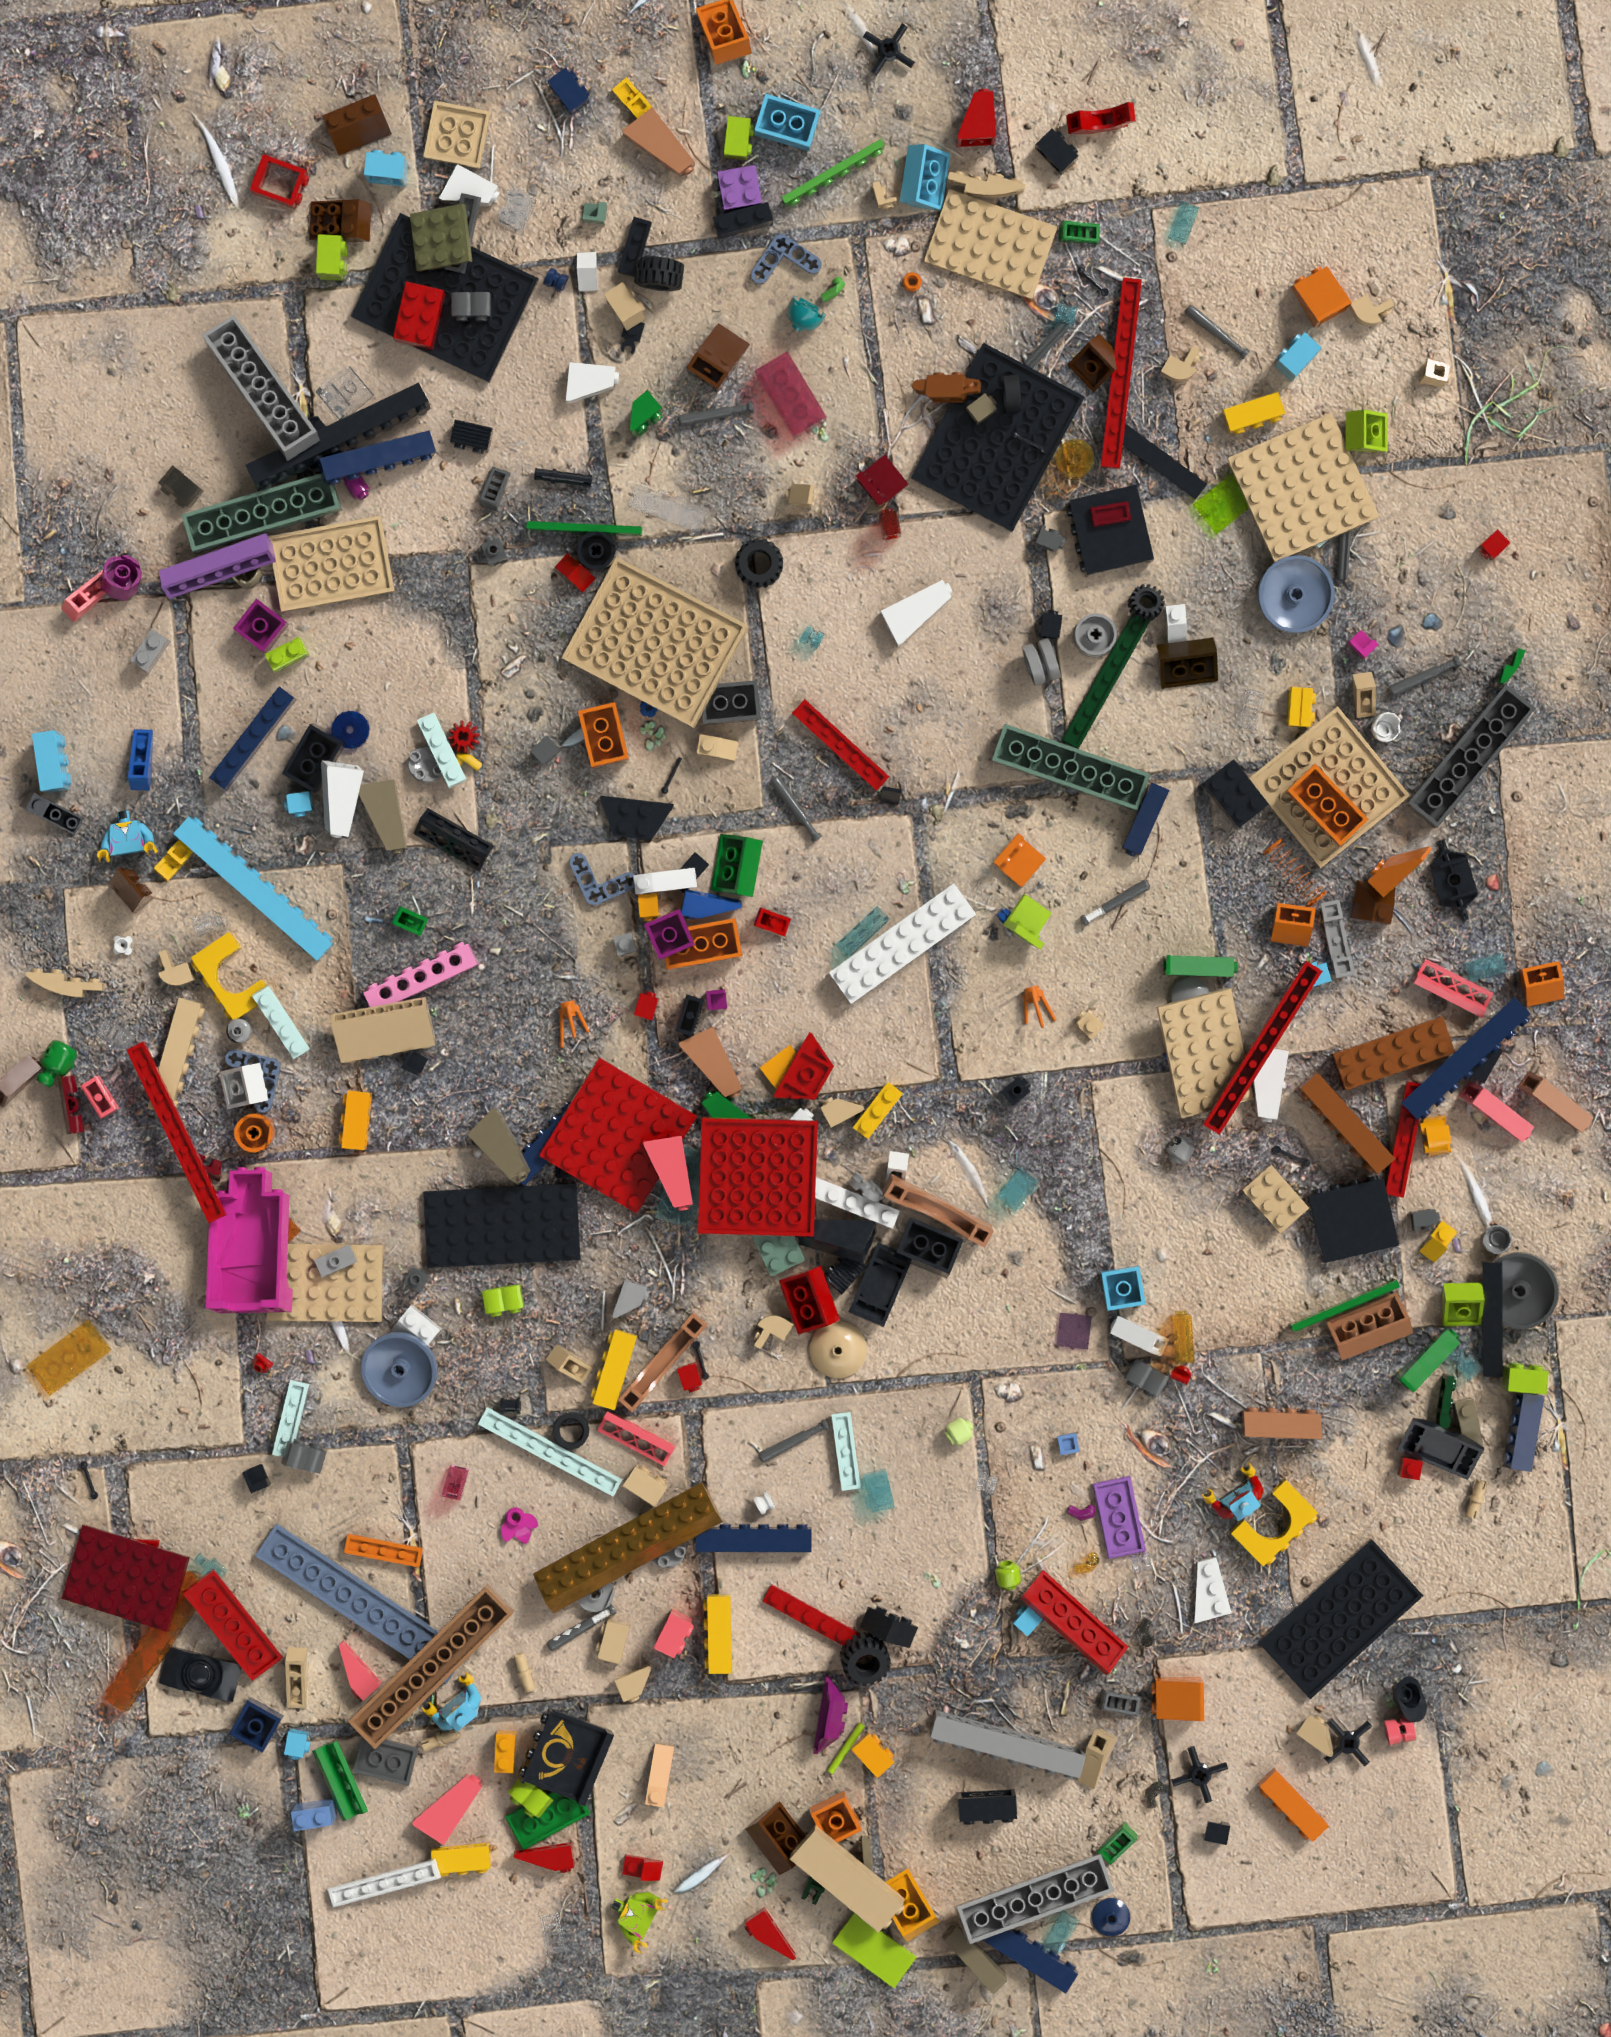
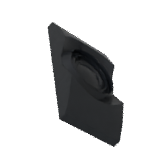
M878 1242L848 1312L884 1328L910 1263L893 1257L896 1250Z
M1413 1418L1397 1450L1468 1480L1484 1451V1447L1463 1434L1452 1433L1443 1429L1435 1422Z
M168 1645L159 1683L178 1690L201 1694L209 1698L233 1702L242 1668L237 1662Z

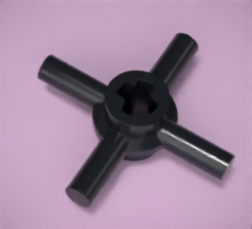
M901 23L892 38H885L883 40L868 31L865 32L863 38L878 47V54L880 56L870 71L873 75H878L886 61L897 59L910 68L914 66L915 61L900 52L901 48L898 43L908 28L905 24ZM893 47L892 51L886 52V48Z
M1330 1718L1326 1723L1338 1737L1336 1740L1337 1747L1333 1750V1756L1324 1757L1328 1764L1331 1763L1343 1752L1345 1754L1353 1753L1364 1767L1368 1765L1370 1761L1359 1750V1737L1369 1730L1372 1725L1366 1721L1354 1732L1349 1730L1343 1731L1333 1718ZM1345 1739L1351 1740L1352 1744L1350 1746L1344 1742Z
M1190 1746L1187 1749L1193 1765L1190 1767L1188 1774L1171 1779L1173 1787L1190 1781L1194 1785L1200 1786L1204 1802L1209 1803L1212 1801L1207 1783L1210 1781L1211 1775L1227 1770L1228 1766L1226 1762L1211 1767L1200 1763L1195 1746ZM1201 1770L1202 1773H1205L1202 1774V1778L1195 1776L1197 1771Z

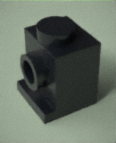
M1017 1077L1004 1087L1001 1093L1014 1106L1031 1092L1028 1089L1031 1085L1024 1077L1022 1079ZM1016 1086H1019L1021 1088V1092L1019 1094L1014 1093V1088Z

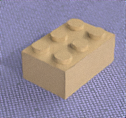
M1270 1164L1240 1189L1280 1234L1309 1209L1305 1202Z

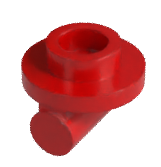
M259 1352L252 1360L253 1368L258 1373H267L274 1364Z
M1180 1365L1174 1367L1170 1378L1188 1385L1192 1374L1186 1366Z

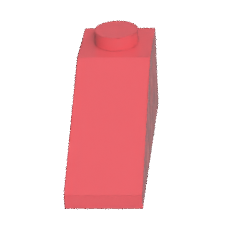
M103 570L65 599L61 609L73 622L86 614L106 595V592L101 588Z
M343 1640L339 1644L348 1681L352 1688L351 1692L357 1699L361 1698L364 1701L382 1682Z

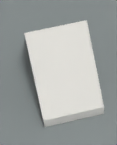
M596 252L577 253L579 292L598 291Z

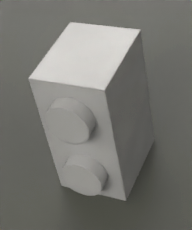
M151 629L130 661L150 673L171 641Z

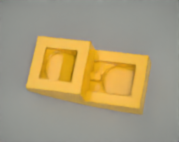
M627 77L611 89L636 119L652 108L650 103Z
M179 839L153 870L168 882L194 852Z

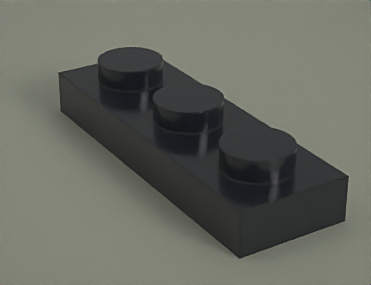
M633 217L618 273L635 277L637 258L643 257L652 226L651 221Z

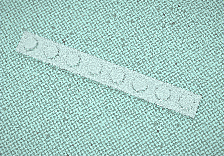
M489 1407L486 1408L478 1425L611 1496L615 1495L622 1481V1478Z

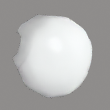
M1390 712L1379 714L1374 718L1371 728L1375 739L1381 742L1395 740L1401 732L1400 718L1395 713Z

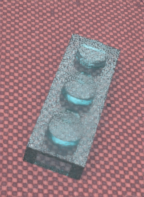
M876 906L836 944L837 948L849 959L890 918Z

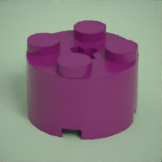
M128 555L109 558L103 567L101 578L102 590L110 597L120 601H127L133 597L139 590L142 577L139 563Z

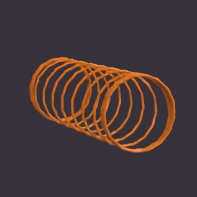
M1280 838L1274 844H1272L1267 850L1263 852V855H1267L1270 852H1272L1271 850L1274 847H1276L1282 841V839ZM1326 890L1310 903L1308 902L1307 906L1311 907L1327 893Z

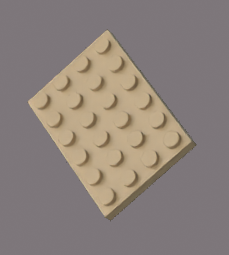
M949 189L924 263L1032 300L1058 227Z
M381 515L268 536L274 547L276 562L272 564L281 612L395 592Z
M1231 988L1156 1007L1180 1118L1210 1111L1245 1056ZM1251 1086L1240 1103L1254 1099Z
M288 1244L287 1279L289 1288L293 1289L292 1312L267 1313V1321L382 1322L383 1245L350 1244L358 1262L321 1277L314 1260L349 1244Z

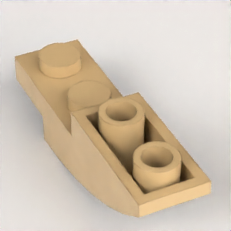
M954 170V172H949L947 183L964 187V194L975 198H1002L1024 192L1026 185L1020 179H1005L1003 175L998 173L988 174L987 181H983V178L973 175L968 177L965 176L964 172Z
M31 968V972H26L25 975L41 987L62 995L86 998V990L105 991V983H100V979H88V982H81V978H69V981H67V974H62V970L50 969V973H43V969Z

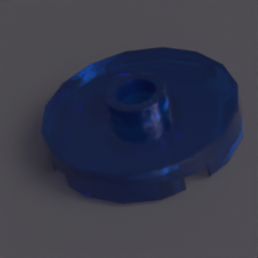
M346 711L335 718L332 723L331 732L347 742L344 748L355 749L366 743L370 733V726L364 715L356 711ZM349 726H352L354 729L352 733L347 732Z

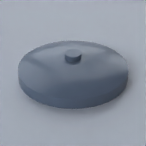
M1293 555L1272 563L1266 569L1260 579L1257 596L1260 610L1269 623L1280 630L1299 633L1317 627L1327 618L1334 603L1335 590L1332 578L1322 564L1306 556Z
M391 1332L378 1337L369 1345L362 1358L361 1374L365 1386L376 1399L394 1407H409L423 1401L430 1394L437 1380L438 1367L433 1352L421 1339L409 1333Z

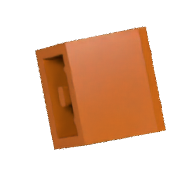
M1275 903L1270 942L1308 947L1316 908Z
M1560 961L1518 969L1526 1007L1565 999L1564 978Z

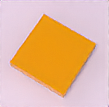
M791 1045L760 1067L776 1090L797 1055Z

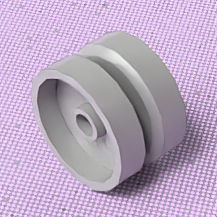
M1094 613L1085 616L1075 628L1073 636L1075 646L1079 652L1087 657L1096 658L1104 656L1112 649L1116 642L1117 630L1115 624L1103 614ZM1097 633L1098 638L1094 640V636H1091V634Z
M1048 638L1038 641L1039 654L1033 644L1022 646L1024 662L1035 686L1045 683L1044 671L1051 681L1061 678L1059 666Z

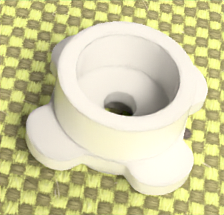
M130 936L126 938L114 937L113 952L117 955L120 953L130 955L132 953L131 943L133 939Z

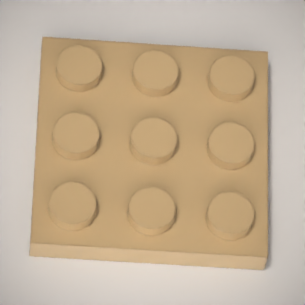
M434 101L423 158L480 169L491 111Z

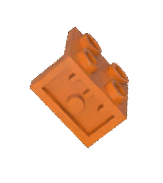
M1018 833L995 859L993 864L1016 884L1023 887L1046 858Z

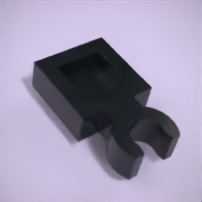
M640 322L627 331L623 328L621 338L626 339V341L621 345V352H624L626 346H630L632 348L631 354L634 355L636 351L634 342L640 343L645 323Z

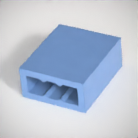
M333 1798L296 1804L291 1811L294 1831L333 1825L337 1818L336 1805Z

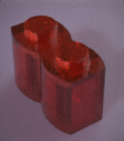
M893 508L882 510V513L879 514L882 539L900 538L902 533L898 511H894Z

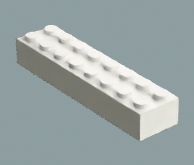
M952 884L830 971L829 974L850 1004H852L970 920L976 913L956 885Z

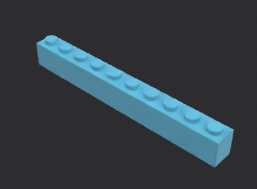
M188 816L173 834L315 960L320 961L334 945L331 941L333 938L325 931L321 933L317 929L319 925L311 918L309 920L302 916L304 912L297 906L293 908L288 903L290 900L283 893L278 895L274 891L276 887L268 880L264 882L260 879L261 874L253 867L250 870L245 865L247 862L240 855L234 856L231 853L233 849L225 842L221 844L217 841L218 836L210 829L207 832L202 827L204 825L203 822L197 817L193 819Z

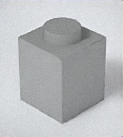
M632 932L613 937L618 956L637 952Z

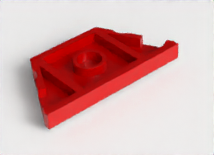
M811 1032L808 1033L773 1097L811 1100L817 1098L834 1065Z

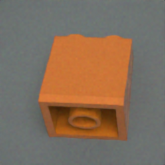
M1321 266L1311 271L1312 275L1307 278L1301 276L1294 281L1295 284L1292 286L1295 296L1314 328L1344 312L1352 304L1327 266L1323 269Z
M1201 1677L1154 1678L1155 1683H1151V1694H1155V1702L1151 1703L1152 1714H1155L1156 1719L1205 1721L1204 1682Z

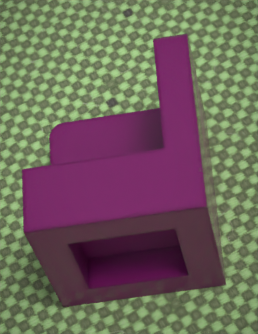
M725 989L706 991L708 1010L727 1009Z

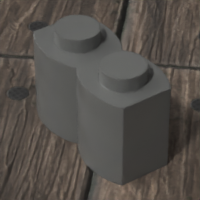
M451 293L452 317L456 318V321L461 322L468 321V318H475V321H487V318H491V293Z
M1135 1358L1124 1378L1128 1380L1126 1384L1135 1389L1137 1386L1144 1389L1143 1393L1153 1398L1154 1395L1159 1397L1170 1377Z
M294 1439L293 1442L287 1441L281 1463L287 1467L320 1474L327 1451L322 1449V1445L311 1443V1446L305 1445L304 1441Z

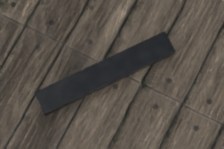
M1125 423L1123 447L1196 500L1207 483Z
M1483 1262V1293L1485 1299L1483 1308V1377H1503V1262Z

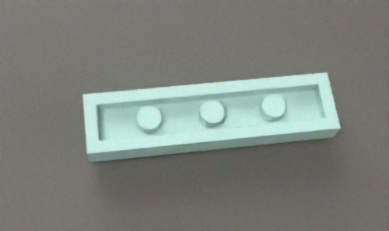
M435 713L418 719L417 724L448 788L450 789L465 782L466 777Z
M269 985L252 994V997L293 1059L310 1049Z
M290 1380L272 1455L283 1457L287 1441L293 1442L297 1438L310 1384Z
M851 1412L831 1414L842 1491L859 1489L861 1486Z

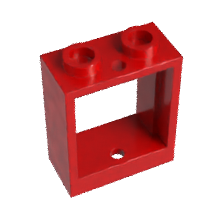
M263 154L250 191L252 194L295 209L302 201L303 194L301 192L303 187H307L310 177L307 170ZM271 164L299 174L290 199L262 189Z

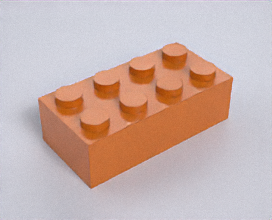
M1316 764L1312 765L1285 791L1338 847L1343 845L1369 820Z
M736 918L689 926L688 929L695 946L665 958L666 969L671 970L742 957Z

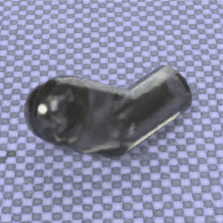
M1144 1617L1136 1634L1141 1645L1150 1647L1153 1644V1639L1148 1629L1152 1621Z
M1153 1782L1146 1789L1147 1808H1156L1155 1797L1165 1789L1162 1782Z

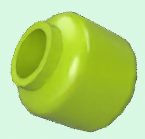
M1002 1561L995 1568L996 1581L999 1587L1010 1591L1014 1590L1021 1583L1020 1568L1013 1561Z

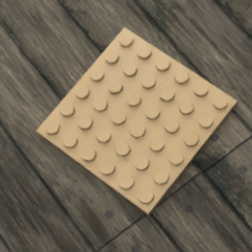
M1332 413L1227 458V462L1273 563L1380 517L1350 451L1346 450V442Z
M1338 706L1249 778L1269 803L1270 808L1319 868H1322L1410 796ZM1314 764L1369 819L1340 847L1285 792Z

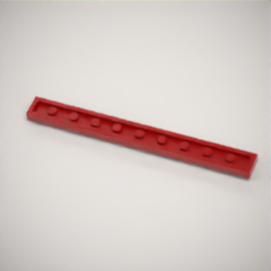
M1123 277L1114 350L1117 369L1111 376L1101 468L1120 470L1142 279Z
M143 1041L127 1049L126 1051L208 1223L226 1216L227 1213L146 1043Z

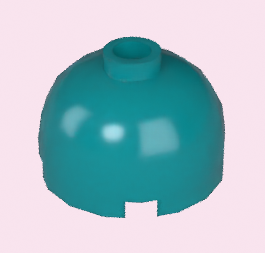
M794 295L787 307L788 319L793 323L791 327L799 332L802 329L811 331L819 327L826 314L824 312L822 314L818 313L819 308L801 297L799 301L796 300L797 296Z

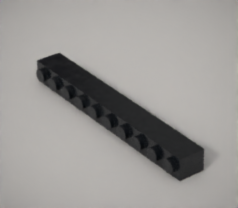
M418 382L317 430L320 441L289 461L277 449L245 466L257 491L266 490L276 482H283L295 473H302L308 467L318 465L317 462L320 458L339 454L348 448L352 449L360 442L371 440L381 432H388L400 423L405 424L417 415H424L431 409L429 401Z

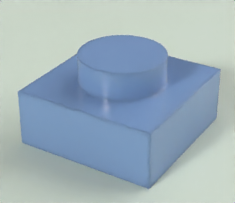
M1076 1432L1057 1436L1060 1455L1080 1452Z

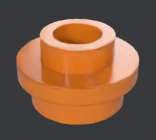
M914 272L907 273L902 281L903 287L909 292L917 291L922 283L921 277ZM910 279H913L916 283L915 285L911 286L909 285L908 281Z

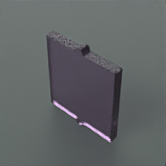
M1060 1312L1056 1346L1070 1347L1071 1350L1074 1348L1088 1350L1092 1316L1079 1315L1077 1312L1074 1314Z

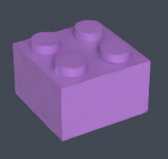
M755 165L718 171L724 213L762 204Z

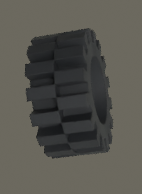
M1142 584L1140 587L1135 588L1128 599V608H1131L1129 612L1130 614L1135 613L1133 615L1134 618L1139 616V621H1142L1143 618H1145V622H1148L1150 619L1152 621L1159 616L1165 604V601H1163L1164 595L1160 596L1161 590L1156 591V586L1150 588L1151 584H1147L1146 587ZM1140 598H1149L1153 602V607L1147 609L1141 606Z

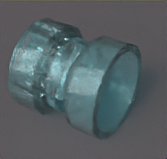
M1059 302L1055 321H1065L1067 324L1073 325L1077 306L1071 305L1069 307Z
M808 625L799 642L809 644L812 649L817 650L825 633L817 632L812 626Z

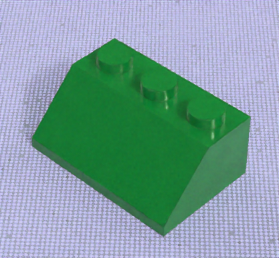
M720 834L711 890L753 897L763 840Z

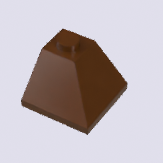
M1100 333L1090 340L1068 364L1093 393L1117 369L1113 347Z
M1357 880L1350 918L1391 925L1395 904V887L1383 897L1369 882Z

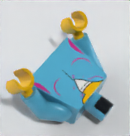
M129 811L117 812L119 823L111 824L110 828L106 830L97 857L99 862H101L103 857H106V861L110 862L109 853L110 856H119L145 851L147 856H149L151 849L155 853L158 850L154 845L153 833L147 826L137 820L130 821Z
M465 1672V1679L461 1676L458 1677L459 1682L467 1687L439 1712H437L436 1707L431 1702H428L431 1705L428 1710L422 1707L423 1712L427 1716L432 1717V1720L444 1731L454 1729L458 1732L478 1715L481 1696L475 1684H472L473 1676Z

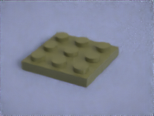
M465 204L410 214L416 269L418 272L472 262Z

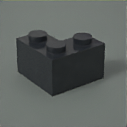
M868 1606L859 1627L884 1642L910 1648L918 1629L916 1625L912 1624L913 1620L904 1616L900 1619V1616L893 1613L887 1614V1609L880 1606L876 1608Z

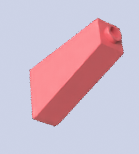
M1469 1081L1459 1094L1461 1099L1515 1139L1524 1142L1532 1134L1534 1126L1484 1087Z
M682 1136L643 1142L673 1207L678 1208V1211L689 1210V1206L693 1205Z
M466 1774L414 1819L412 1825L444 1845L483 1785L480 1782L481 1779L474 1774H471V1776Z

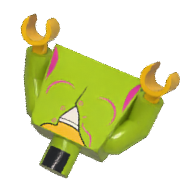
M650 1892L629 1895L626 1903L615 1898L611 1909L620 1913L617 1921L624 1937L633 1946L635 1952L643 1953L640 1951L641 1945L647 1948V1943L640 1941V1939H644L657 1910H666L661 1904L662 1902L668 1903L667 1899H660Z

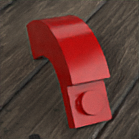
M1127 102L1104 110H1079L1066 115L1068 134H1094L1128 127V124L1136 122L1134 102Z

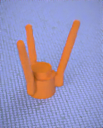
M1038 985L1024 989L1025 994L1022 995L1024 1001L1025 1024H1028V1000L1029 1004L1034 1003L1041 1028H1044L1038 1002L1041 1000L1052 1020L1056 1021L1054 1013L1044 997L1043 990H1039Z
M574 1000L560 1003L561 1009L558 1010L560 1018V1048H564V1017L569 1020L574 1039L576 1038V1032L572 1017H575L576 1013L585 1031L589 1033V1028L580 1012L579 1005H575Z

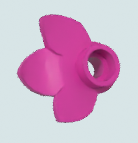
M513 1507L506 1513V1522L501 1527L502 1537L507 1542L515 1536L519 1541L527 1544L531 1537L530 1529L536 1528L539 1525L537 1519L532 1514L524 1513L522 1509ZM514 1513L519 1515L518 1520L512 1518Z

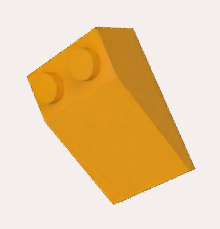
M908 1868L885 1882L904 1897V1909L899 1915L895 1914L892 1919L906 1942L940 1922Z

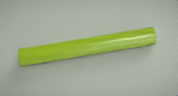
M859 1722L828 1767L827 1771L831 1774H834L865 1728L862 1723Z

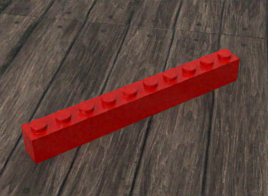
M1308 961L1302 963L1202 1122L1203 1126L1218 1135L1221 1134L1323 972Z

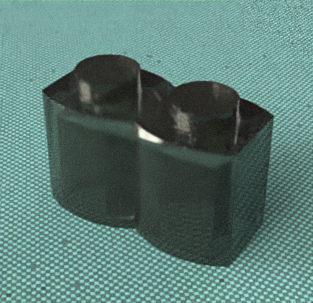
M173 465L158 482L162 486L160 490L167 496L172 494L176 498L174 502L182 508L186 506L190 509L204 492Z

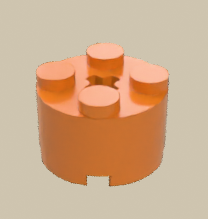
M257 1113L248 1114L237 1122L234 1129V1137L243 1150L259 1152L269 1148L273 1143L275 1127L272 1120L265 1115ZM256 1128V1131L259 1132V1135L255 1136L254 1138V1135L251 1134V1130H254Z

